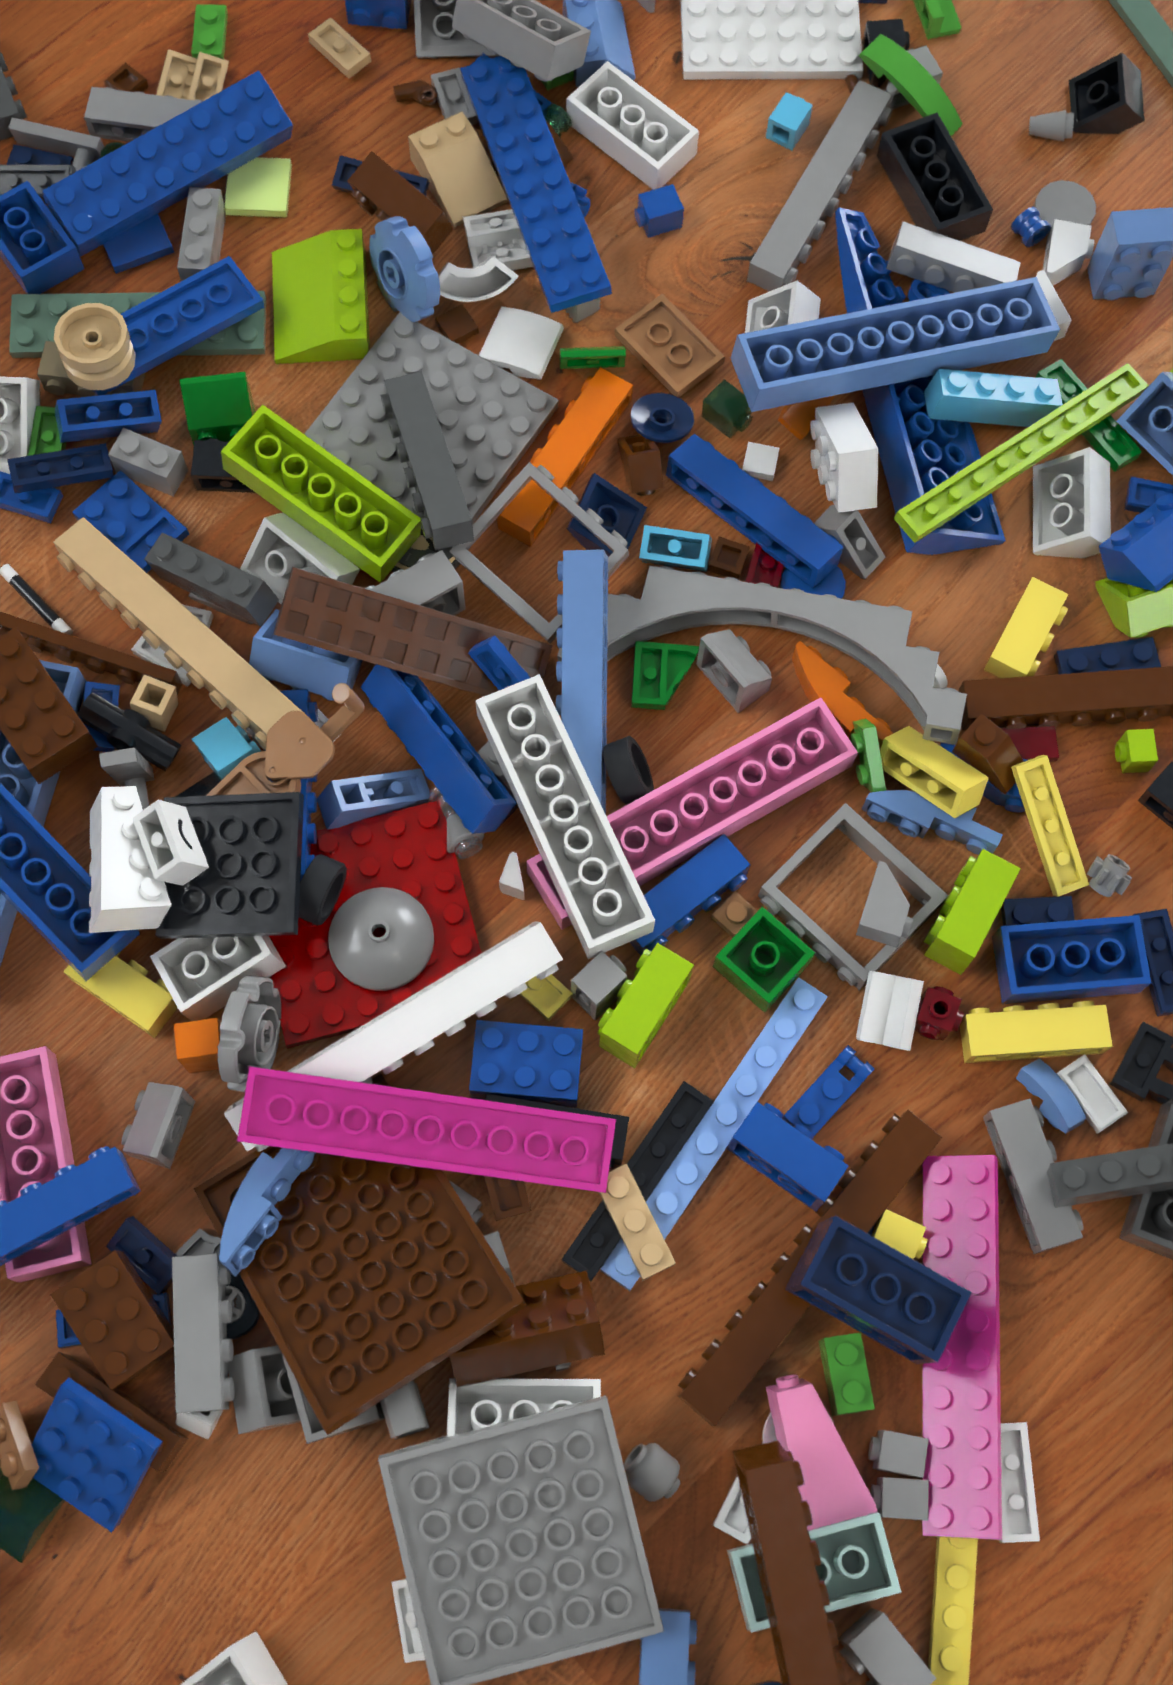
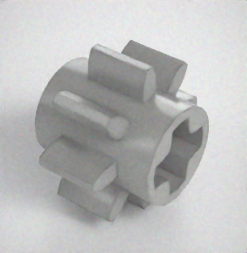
M1108 854L1104 860L1097 856L1087 872V875L1092 877L1089 882L1091 888L1106 897H1111L1114 892L1122 895L1132 879L1131 876L1127 875L1130 870L1129 865L1111 854Z

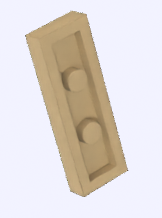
M627 1163L610 1171L606 1193L599 1192L642 1281L674 1266L676 1262Z

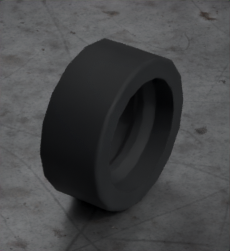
M627 736L604 746L603 756L612 786L623 803L628 805L654 790L648 763L634 738Z
M322 854L317 855L312 860L300 881L299 918L317 926L322 925L327 920L344 885L347 871L345 864Z

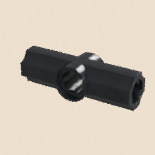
M93 692L88 695L77 713L84 724L106 736L107 741L117 750L135 748L148 762L165 772L182 746L152 728L149 720L140 713L131 709L122 710Z

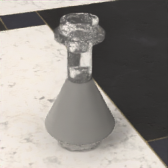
M435 786L429 792L431 796L429 802L437 801L447 820V852H455L459 859L469 858L477 854L483 848L481 841L484 838V833L472 834L466 829L460 817L444 801L441 792Z

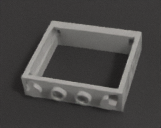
M529 462L472 525L474 541L453 546L449 552L461 565L551 644L557 637V628H562V615L557 614L550 623L546 621L468 551L469 548L532 479L613 551L608 557V579L630 555L629 550L626 548L628 542L618 532L614 530L610 534L601 526L604 521L597 513L590 508L585 512L576 504L579 498L565 486L562 490L559 489L552 482L555 477L545 467L539 465L536 468Z
M844 803L761 887L758 897L761 899L760 902L767 907L769 913L773 916L776 914L786 922L785 926L799 939L803 938L812 946L811 949L820 961L824 963L828 961L838 970L837 975L842 981L846 980L851 986L854 985L860 990L867 983L869 971L878 972L942 906L948 895L848 804ZM837 828L877 864L879 861L886 862L896 881L923 905L912 917L913 922L908 938L900 937L897 948L885 945L865 967L861 966L778 889Z

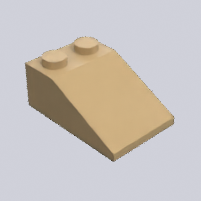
M463 111L408 136L411 161L421 177L429 180L428 188L453 227L463 224V217L484 214L508 203L483 145Z

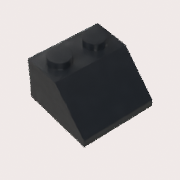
M1123 53L1069 80L1071 113H1074V133L1119 134L1145 121L1141 70Z

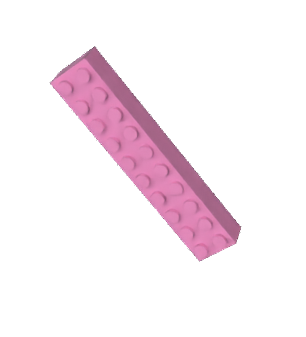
M820 697L606 817L638 885L641 886L698 854L721 835L730 836L852 767L858 752ZM538 854L527 860V874L561 930L572 925L571 920L541 855Z

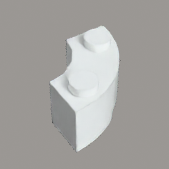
M490 256L483 264L473 268H459L447 262L438 274L440 295L461 302H474L494 297L507 289L518 278L515 272L494 256Z

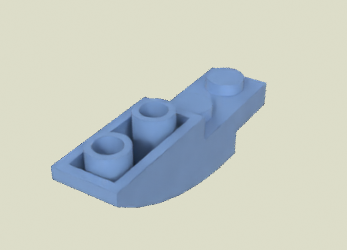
M886 790L871 792L868 794L861 809L867 812V815L873 820L881 823L889 822L897 826L901 833L909 837L918 836L923 839L928 829L931 828L935 830L939 837L949 841L956 840L965 844L969 851L979 855L982 849L994 853L1003 834L972 820L977 808H973L959 817L953 818L914 791Z
M282 1148L273 1159L262 1151L252 1165L231 1204L221 1238L219 1261L230 1274L236 1277L242 1269L248 1267L255 1257L256 1250L263 1241L275 1233L282 1218L275 1207L276 1203L287 1196L294 1180L301 1172L309 1168L316 1152Z

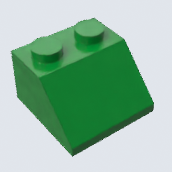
M245 372L180 379L187 425L193 444L195 440L205 441L209 438L230 442L255 413V405Z

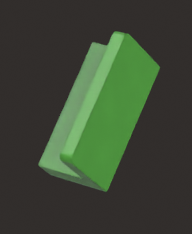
M913 0L927 39L960 33L961 24L952 0Z

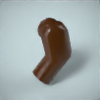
M422 80L393 86L397 102L412 98L425 106H431L437 101L435 88Z

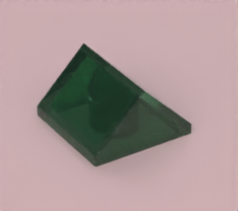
M1 1459L0 1548L22 1563L65 1500L33 1478L26 1488L12 1490L8 1477L2 1473Z

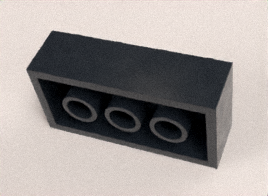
M938 113L882 132L877 158L916 226L958 241L986 231L993 208Z

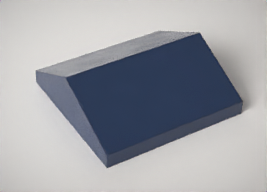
M595 473L591 475L578 503L585 512L590 508L597 513L604 521L601 526L610 534L614 530L618 532L628 542L627 549L647 509L646 506ZM572 516L567 530L586 550L604 549L609 557L613 551Z

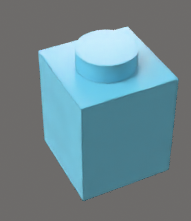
M786 92L769 117L766 138L792 151L809 126L813 105L801 97H796Z

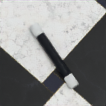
M5 564L0 568V575L54 630L68 635L72 634L73 630L9 564Z

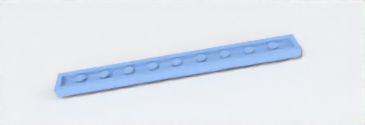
M797 978L647 1199L646 1204L664 1240L729 1145L733 1135L756 1102H758L826 1001L828 996L801 978ZM621 1238L600 1271L628 1291H631L640 1275Z

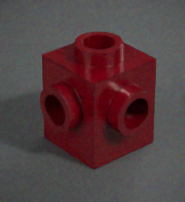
M939 986L934 988L928 987L920 999L914 1030L918 1031L925 1038L944 1041L951 1031L957 1032L961 1024L964 1012L959 1011L962 999L954 997V993L949 989ZM934 1009L944 1012L945 1014H937Z

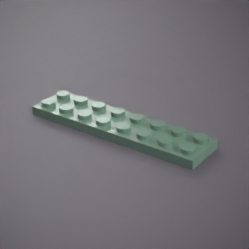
M257 291L264 301V308L176 356L265 354V292ZM161 292L12 294L9 353L12 358H41L45 341L55 342L54 332L56 324L61 316L73 307L85 303H101L114 308L121 314Z

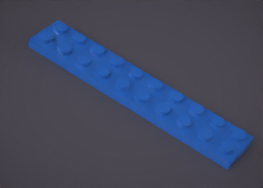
M497 56L460 68L462 79L551 313L612 294L611 284L526 69L512 65L510 60L503 56Z

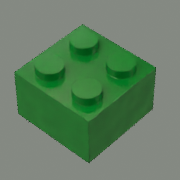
M762 906L716 955L712 967L765 1013L807 968L815 952Z

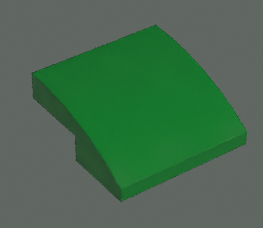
M624 346L560 348L559 352L561 369L625 366L626 351Z

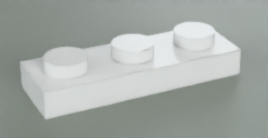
M1027 1422L1001 1423L1002 1540H999V1543L1040 1541Z

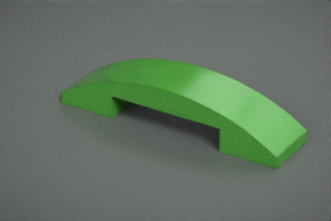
M880 34L860 53L859 57L878 78L884 74L922 117L938 113L951 136L963 125L955 107L941 86L900 45Z

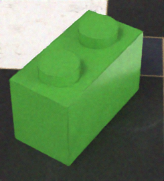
M861 1332L819 1340L831 1415L837 1416L874 1410Z

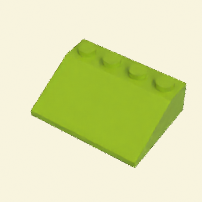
M362 229L330 230L273 251L275 364L363 359L370 351L366 252Z

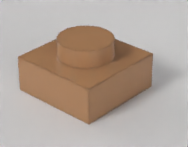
M734 891L711 915V919L733 938L756 914L757 910L740 894Z

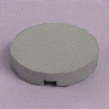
M1060 180L1049 183L1040 190L1034 202V207L1040 212L1039 217L1042 220L1048 221L1051 227L1055 219L1091 225L1096 213V203L1092 194L1085 187L1072 181Z

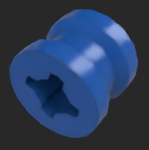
M1036 207L1024 210L1011 225L1012 231L1022 236V243L1028 248L1039 243L1051 229L1048 221L1042 220L1039 217L1040 212Z

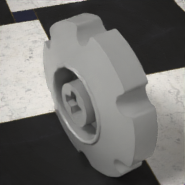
M252 975L245 976L239 981L237 990L232 991L227 1001L220 1025L218 1067L221 1079L227 1082L229 1090L245 1092L249 1067L272 1068L279 1044L281 1000L278 988H273V980L270 978Z

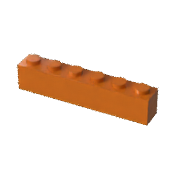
M600 367L594 377L589 376L585 380L581 389L582 394L577 401L573 399L565 410V418L560 425L556 423L548 434V442L543 449L538 448L535 451L530 463L536 468L539 465L545 467L555 477L552 482L559 489L562 490L565 486L571 490L632 402L633 385ZM531 479L497 517L498 529L531 547L560 504Z

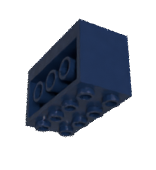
M837 1216L818 1223L785 1287V1290L915 1364L939 1362L972 1293Z

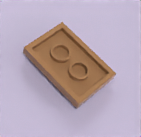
M663 294L615 328V337L676 397L682 396L724 363L725 356Z

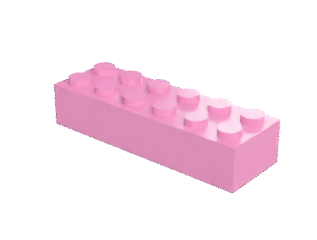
M46 1046L0 1057V1201L6 1200L9 1203L20 1197V1191L25 1187L37 1182H41L43 1185L55 1178V1172L65 1166L74 1164L56 1054ZM83 1222L5 1264L7 1279L20 1283L92 1265L85 1223Z

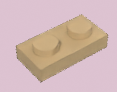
M331 17L308 34L309 42L348 78H351L371 62L370 53Z

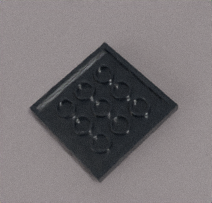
M300 792L164 797L166 802L186 807L209 868L183 886L165 882L171 907L159 928H156V937L160 939L298 935L304 795Z

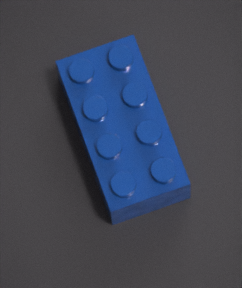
M1140 915L1000 926L992 936L1002 1004L1135 994L1142 992L1151 984Z

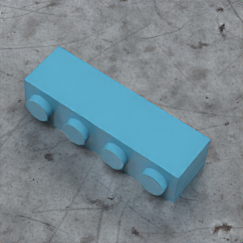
M938 369L924 391L928 419L1029 427L1063 405L1058 380L1048 378Z

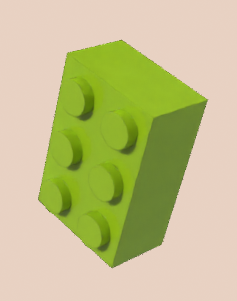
M985 849L981 850L977 858L970 856L957 876L951 893L944 901L938 918L924 939V943L929 945L924 956L961 975L976 957L1021 868Z
M658 942L652 952L648 949L643 952L636 964L637 970L634 974L636 977L633 981L629 978L626 979L617 994L619 998L616 1002L615 1010L608 1008L598 1024L600 1027L597 1032L600 1035L599 1047L634 1069L690 982L694 964Z

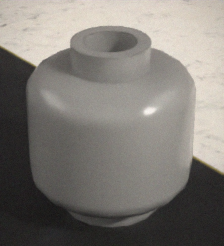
M649 1443L645 1446L643 1444L637 1445L624 1462L628 1485L647 1501L654 1502L662 1497L668 1499L676 1492L680 1485V1480L677 1478L680 1470L678 1461L656 1443Z

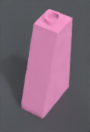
M787 1375L777 1378V1384L766 1387L776 1438L786 1452L791 1451L794 1461L798 1460L801 1467L804 1485L798 1486L802 1500H806L809 1505L813 1523L810 1526H806L807 1530L877 1512L876 1504L813 1384L799 1378L798 1375Z

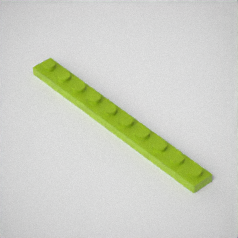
M1129 363L1125 364L897 511L893 519L912 541L916 543L1139 397L1149 385Z

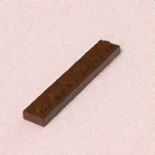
M0 612V636L16 627L34 652L42 653L44 650L53 653L56 658L66 663H73L74 661L83 663L93 672L103 674L106 671L115 674L119 680L128 684L140 683L143 675H147L176 686L177 695L181 689L182 682L177 671Z

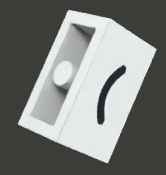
M158 799L132 818L155 880L183 886L209 868L186 807Z

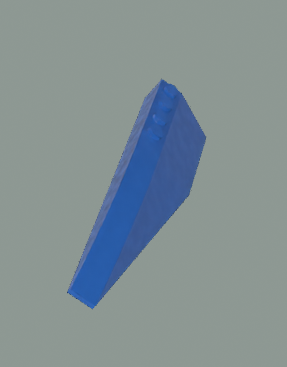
M838 207L835 211L847 313L903 303L906 296L901 286H894L889 276L892 271L886 269L888 261L878 254L877 249L880 245L864 213ZM934 375L862 390L895 513L981 458L975 435L969 422L928 419L924 391ZM992 493L916 543L900 527L907 553L936 555L1000 545L1006 541Z

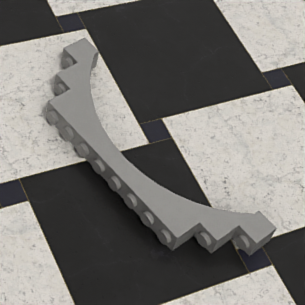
M650 565L641 599H636L628 594H608L607 661L634 647L636 641L645 642L663 634L693 627L746 624L779 628L802 634L826 643L853 657L878 675L896 692L924 730L923 739L956 745L967 696L966 693L958 692L953 688H933L939 652L931 651L923 646H906L913 611L904 610L899 606L886 607L874 605L865 600L851 601L840 599L830 594L817 595L805 593L803 590L795 588L788 590L772 587L766 583L753 584L742 582L732 577L719 578L697 571L690 573L678 571L669 566L655 567ZM559 648L558 661H562V648Z

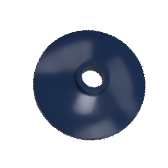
M653 393L641 397L634 403L631 409L630 420L634 429L646 439L670 443L683 439L691 432L694 424V414L690 406L679 397L666 393Z

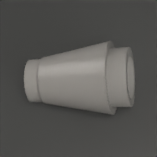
M1066 110L1030 116L1029 135L1064 142V139H1072L1074 113H1066Z

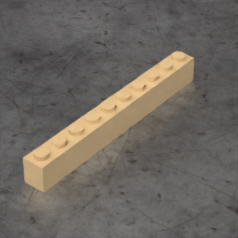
M84 517L53 541L59 552L56 558L68 572L74 569L79 574L77 577L89 591L95 588L100 593L99 597L110 610L117 608L121 612V618L131 629L134 630L138 627L143 632V638L152 648L157 649L160 647L165 651L164 656L173 667L185 669L188 672L186 676L198 689L206 688L210 692L208 695L211 700L222 710L227 707L232 712L231 716L242 729L246 730L249 727L256 733L254 735L255 739L265 750L268 730L286 713L290 711L303 712Z

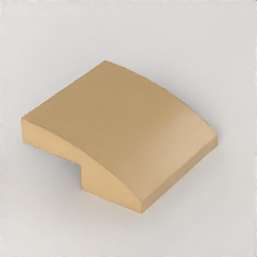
M168 49L156 95L204 101L222 91L229 61L200 51L197 59Z

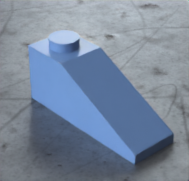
M420 768L332 780L318 796L317 802L326 828L334 829L365 818L429 802L432 797Z

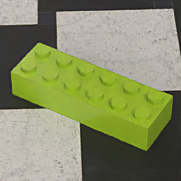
M263 404L221 451L223 469L380 583L420 536V517Z

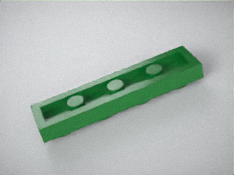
M1062 359L1040 370L1036 375L1037 378L1058 380L1062 404L1088 389ZM1111 415L1082 433L1083 437L1096 452L1110 462V468L1114 472L1136 460L1142 453V450Z

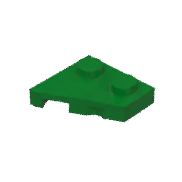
M636 641L631 708L665 710L697 658L699 646Z

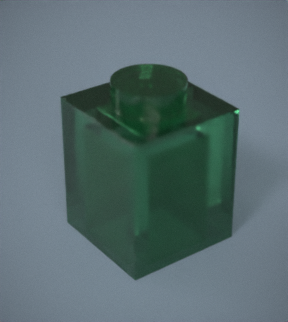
M725 379L703 400L701 416L728 438H731L738 430L743 432L753 419L745 395Z

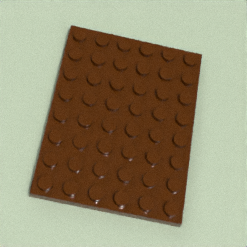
M382 1074L371 1080V1084L389 1086ZM269 1146L262 1151L274 1159L282 1148ZM254 1151L194 1188L220 1239L222 1238L225 1221L235 1195L262 1151ZM317 1152L309 1168L301 1172L291 1184V1189L287 1196L276 1203L275 1207L282 1216L277 1230L271 1237L265 1239L256 1250L255 1257L250 1265L239 1272L323 1430L328 1435L527 1306L442 1170Z

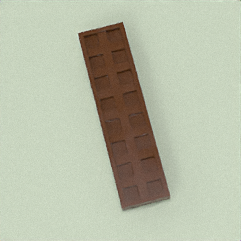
M294 567L291 569L273 633L280 637L484 696L499 690L468 654L475 644L495 635L505 645L518 664L528 673L530 678L540 674L542 680L553 647L550 644Z

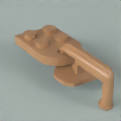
M339 683L332 690V698L336 703L344 705L320 728L304 712L290 711L286 713L268 730L266 751L251 754L243 759L206 796L300 792V779L315 777L332 760L335 753L333 741L364 711L365 705L363 701L347 684Z

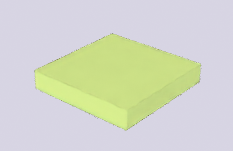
M257 157L228 173L224 206L225 214L234 216L287 217L292 171L291 159Z

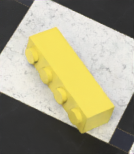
M1079 1001L1073 1003V1007L1060 1008L1059 1003H1047L1039 1005L1036 1010H1025V1007L1022 1005L1008 1006L1003 1008V1012L990 1013L989 1008L971 1009L968 1011L969 1014L962 1018L960 1024L964 1063L1104 1054L1113 1047L1106 1005L1094 1006V1001Z

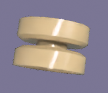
M85 303L71 308L61 316L56 324L54 341L68 377L77 386L88 390H106L118 386L129 377L135 367V351L124 318L114 308L101 303Z

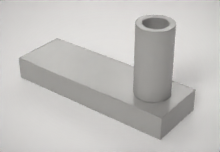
M11 118L8 129L18 144L73 156L72 165L76 167V171L108 154L100 137Z
M135 748L99 753L101 768L120 786H136L142 809H146L149 806L146 782L155 780L153 767Z

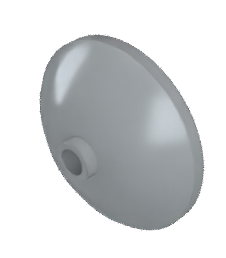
M372 888L352 896L338 909L329 930V950L337 969L350 982L369 990H392L411 982L424 970L432 955L434 930L427 911L414 897L394 888ZM382 927L386 930L382 937H375L373 935L376 928Z

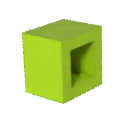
M1154 729L1126 730L1119 741L1116 742L1115 758L1117 762H1121L1122 773L1149 772L1157 763L1158 756Z

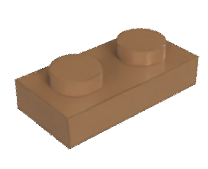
M17 1401L2 1403L0 1406L1 1470L4 1476L8 1477L12 1490L26 1488L39 1469Z

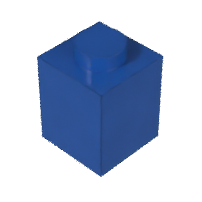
M671 184L638 194V208L634 209V215L637 225L644 228L649 238L682 228L684 207L674 185Z

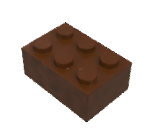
M372 151L348 179V183L354 190L351 195L367 214L373 216L375 213L381 221L395 216L405 218L410 227L415 226L420 231L432 255L453 231L442 209Z
M114 1250L50 1294L110 1390L120 1389L174 1351V1329L124 1251Z

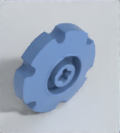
M395 216L378 222L375 225V234L370 236L369 250L371 265L376 273L377 284L384 299L394 312H401L411 322H416L433 315V306L439 304L440 282L438 272L432 262L433 255L420 231L415 226L410 227L403 217Z

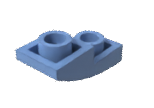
M1039 1058L1021 1068L1016 1079L1026 1086V1089L1032 1095L1043 1100L1039 1110L1053 1127L1066 1134L1084 1123L1086 1116L1077 1099L1064 1081L1045 1062Z

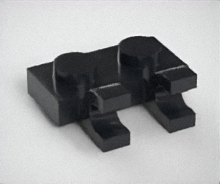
M1142 1022L1110 1085L1141 1102L1145 1099L1147 1093L1162 1105L1173 1098V1085L1161 1081L1156 1076L1162 1064H1165L1173 1072V1048H1171L1173 1037Z

